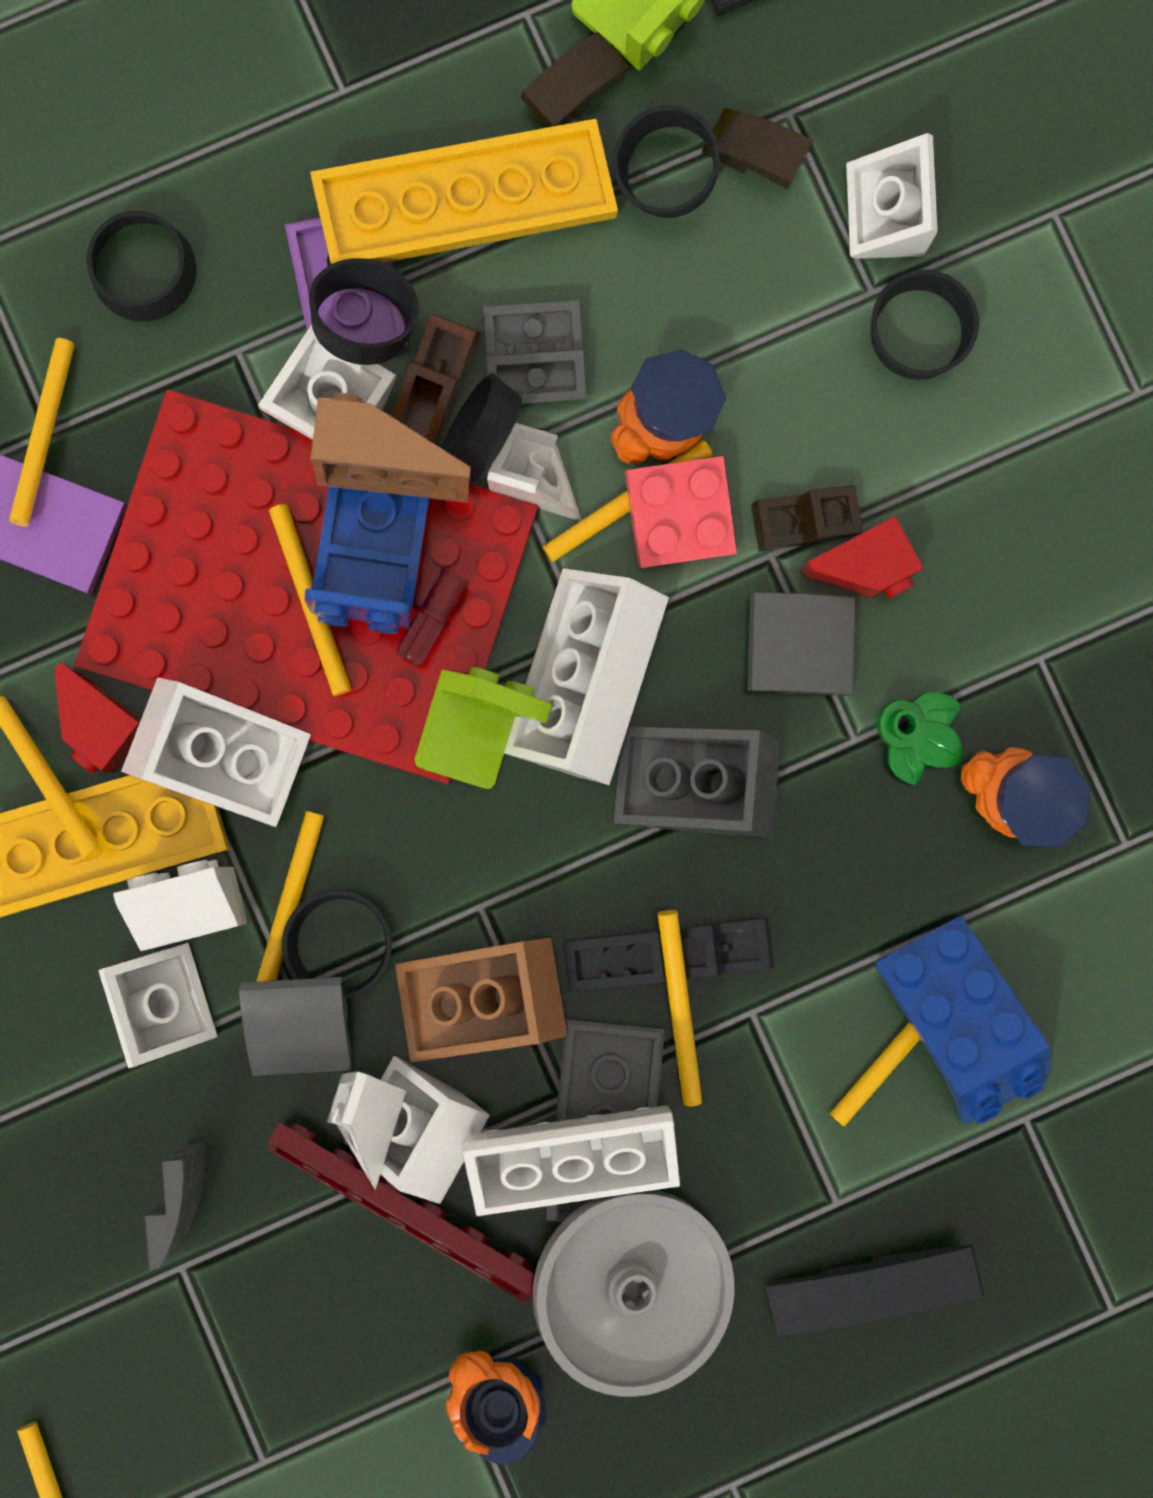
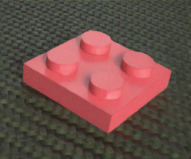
M724 456L625 471L638 568L737 554Z

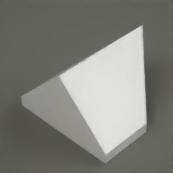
M515 423L507 441L490 467L487 477L489 490L538 505V509L581 521L582 519L556 444L558 435Z
M358 1071L344 1073L341 1075L326 1122L336 1125L376 1190L406 1090Z

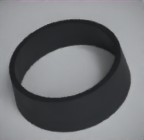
M674 105L658 106L646 110L627 124L616 142L613 154V171L616 182L628 200L647 214L660 218L684 216L701 206L715 186L720 157L718 141L710 125L704 118L692 110ZM679 127L692 131L705 142L713 160V171L705 187L693 199L676 207L656 208L639 202L630 189L627 175L629 159L637 144L645 136L661 128Z
M127 211L117 214L105 221L96 230L88 246L87 268L96 294L109 310L120 317L139 322L161 319L176 311L186 301L193 289L196 279V260L189 242L176 228L155 214L145 211ZM151 223L165 227L172 233L179 249V267L172 283L156 297L144 301H125L109 294L96 278V263L105 242L118 230L129 225Z
M352 258L335 262L324 268L316 276L310 288L311 323L317 340L329 353L349 363L373 365L388 361L398 355L405 347L419 316L418 297L410 282L394 268L375 260ZM356 288L366 289L386 297L397 307L403 317L405 331L396 338L382 343L367 344L354 342L341 337L328 328L317 312L323 301L338 291Z
M915 270L904 273L888 283L875 302L871 320V341L875 353L889 370L904 378L924 380L939 376L957 366L971 352L979 330V316L976 304L968 290L955 278L935 270ZM923 290L941 296L954 308L960 320L962 336L956 355L945 367L935 370L909 368L896 361L885 350L877 332V319L883 307L892 298L904 292Z
M493 373L487 375L467 398L441 449L471 467L469 479L471 483L477 481L494 462L507 441L521 408V396Z
M346 890L324 891L306 899L289 917L282 937L283 959L293 980L314 979L305 970L298 955L297 939L304 919L317 906L331 900L347 899L365 905L377 916L383 927L386 943L385 952L380 966L371 977L358 985L344 988L346 999H351L371 989L383 976L391 957V932L382 912L367 898Z

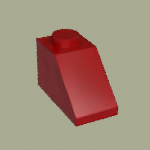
M895 516L808 561L802 568V572L807 579L861 596L873 598L885 592L887 598L891 599L915 586L911 578L919 573L923 566Z
M60 662L54 672L62 740L74 749L70 757L91 773H95L98 769L115 773L128 755L141 719L76 668Z

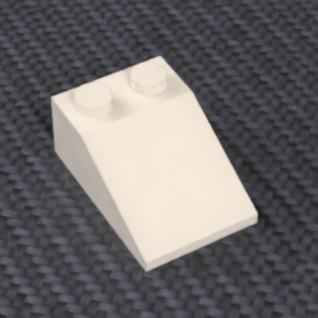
M157 677L121 772L277 827L311 734L178 681Z

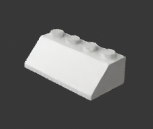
M563 568L525 684L536 689L534 698L552 704L548 721L543 723L515 716L504 753L576 777L610 785L669 597L631 578Z
M668 1105L653 1108L643 1107L632 1111L605 1115H590L585 1118L551 1123L541 1122L531 1126L503 1130L494 1129L483 1133L466 1135L462 1142V1153L477 1216L680 1186L673 1117Z

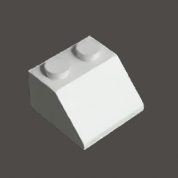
M393 1056L380 1080L406 1090V1094L381 1175L401 1192L440 1204L464 1162L462 1153L464 1138L469 1134L480 1133L490 1115L461 1092L407 1061Z

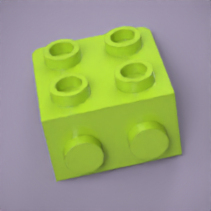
M573 0L572 13L594 33L599 32L617 53L640 71L653 56L658 57L667 48L675 31L684 21L689 22L696 16L705 0Z
M470 667L468 675L441 670L415 756V764L420 769L477 787L490 789L496 782L515 716L547 723L552 704L534 698L536 689L528 685L507 680L506 686L497 684L500 675L481 668Z

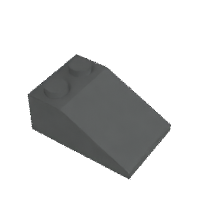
M628 727L619 756L613 824L773 838L781 740L760 730Z

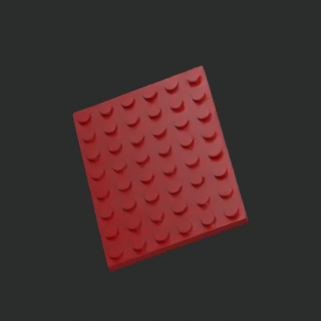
M167 389L74 666L150 691L153 690L157 677L178 681L311 734L309 739L311 742L450 785L452 778L420 769L415 764V756L441 670L467 675L470 667L487 670L534 524L538 505L469 484L467 503L429 498L411 623L418 613L414 609L416 604L422 606L438 579L441 569L446 568L470 583L465 588L448 619L451 626L449 629L443 628L424 663L421 666L409 663L397 654V648L409 628L399 627L398 634H386L371 631L368 629L369 623L349 619L348 626L346 627L330 625L352 691L333 696L269 513V509L274 506L288 505L314 578L329 487L317 485L311 463L313 440L295 429Z

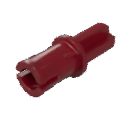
M446 568L441 569L438 579L422 606L416 604L414 608L418 613L397 648V654L401 658L417 666H421L424 663L443 628L449 629L451 626L448 619L465 588L470 584L467 580Z

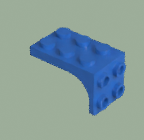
M336 487L328 488L315 574L311 589L305 590L304 597L310 613L318 616V622L346 627L348 626L349 619L369 623V630L386 634H398L399 627H410L429 498Z
M962 915L875 963L881 978L941 1072L953 1096L958 1116L963 1124H968L974 1120L977 1124L985 1123L996 1117L1003 1110L1001 1105L1017 1096L1021 1100L1031 1098L1046 1087L1045 1080L1049 1078L1050 1046Z

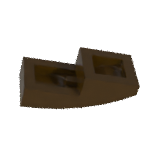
M597 32L547 68L523 90L520 98L547 128L564 125L583 114L591 99L622 81L630 66L605 38Z
M724 108L713 128L719 146V162L743 175L748 168L786 189H789L813 143L812 139L780 124L729 108ZM705 144L702 148V153L712 158L710 150Z
M855 485L809 490L803 495L760 499L751 504L759 552L826 542L863 533Z

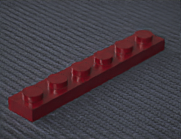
M279 1122L268 1140V1151L521 1302L532 1297L535 1274L531 1272L533 1265L528 1260L507 1251L505 1256L488 1246L490 1240L483 1233L469 1226H464L462 1230L445 1221L447 1214L442 1209L425 1200H421L419 1205L401 1195L402 1192L397 1190L381 1174L375 1190L366 1174L358 1169L360 1164L352 1155L340 1149H335L331 1153L317 1145V1136L305 1127L292 1123L289 1128Z

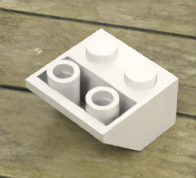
M207 860L179 866L177 867L179 876L170 878L169 872L135 877L127 880L128 890L113 893L115 903L140 951L248 924L234 867H219L217 860L208 862Z

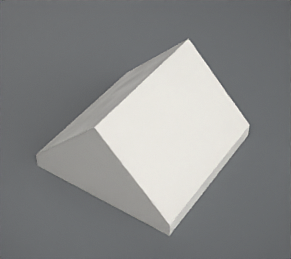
M929 133L846 163L850 257L861 259L923 257L937 234L933 135Z
M311 325L258 406L262 411L313 440L318 397L331 399V395L334 393L353 394L362 398L363 403H371L383 411L395 383L396 374L379 364L359 365L335 357L319 343Z
M189 943L98 970L128 1068L218 1037Z

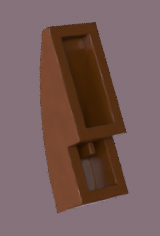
M430 314L415 360L409 363L392 417L438 446L463 386L482 331L438 314Z

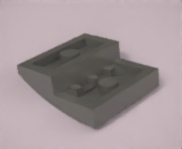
M580 300L483 306L487 375L493 373L519 394L522 398L521 404L587 399Z
M751 593L747 691L779 694L853 695L855 597L799 593Z
M342 977L240 983L239 997L242 1023L253 1076L352 1070L353 1052L347 1028L348 1007Z
M204 1143L183 1145L162 1161L165 1200L145 1216L149 1269H159L183 1246L191 1230L199 1207L204 1182Z

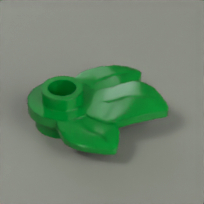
M924 692L913 701L893 700L881 709L876 720V728L880 738L888 745V765L894 775L910 785H916L924 772L925 765L935 768H949L962 761L963 749L957 733L949 727L961 710V705L956 699L940 692ZM903 715L907 718V729L904 733L900 732L898 728V721Z

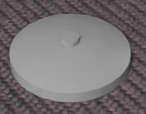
M651 1190L592 1199L576 1209L557 1227L542 1251L533 1284V1308L538 1330L554 1360L569 1376L580 1384L594 1391L619 1397H636L658 1393L671 1388L692 1375L707 1361L719 1345L727 1329L733 1309L735 1294L733 1267L726 1246L711 1223L694 1207L674 1195Z

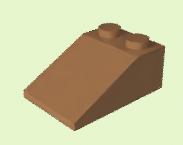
M334 393L331 395V399L318 397L311 451V463L317 485L467 503L471 467L371 403H363L362 398L348 393Z
M551 937L395 964L410 1063L540 1044L568 1036Z

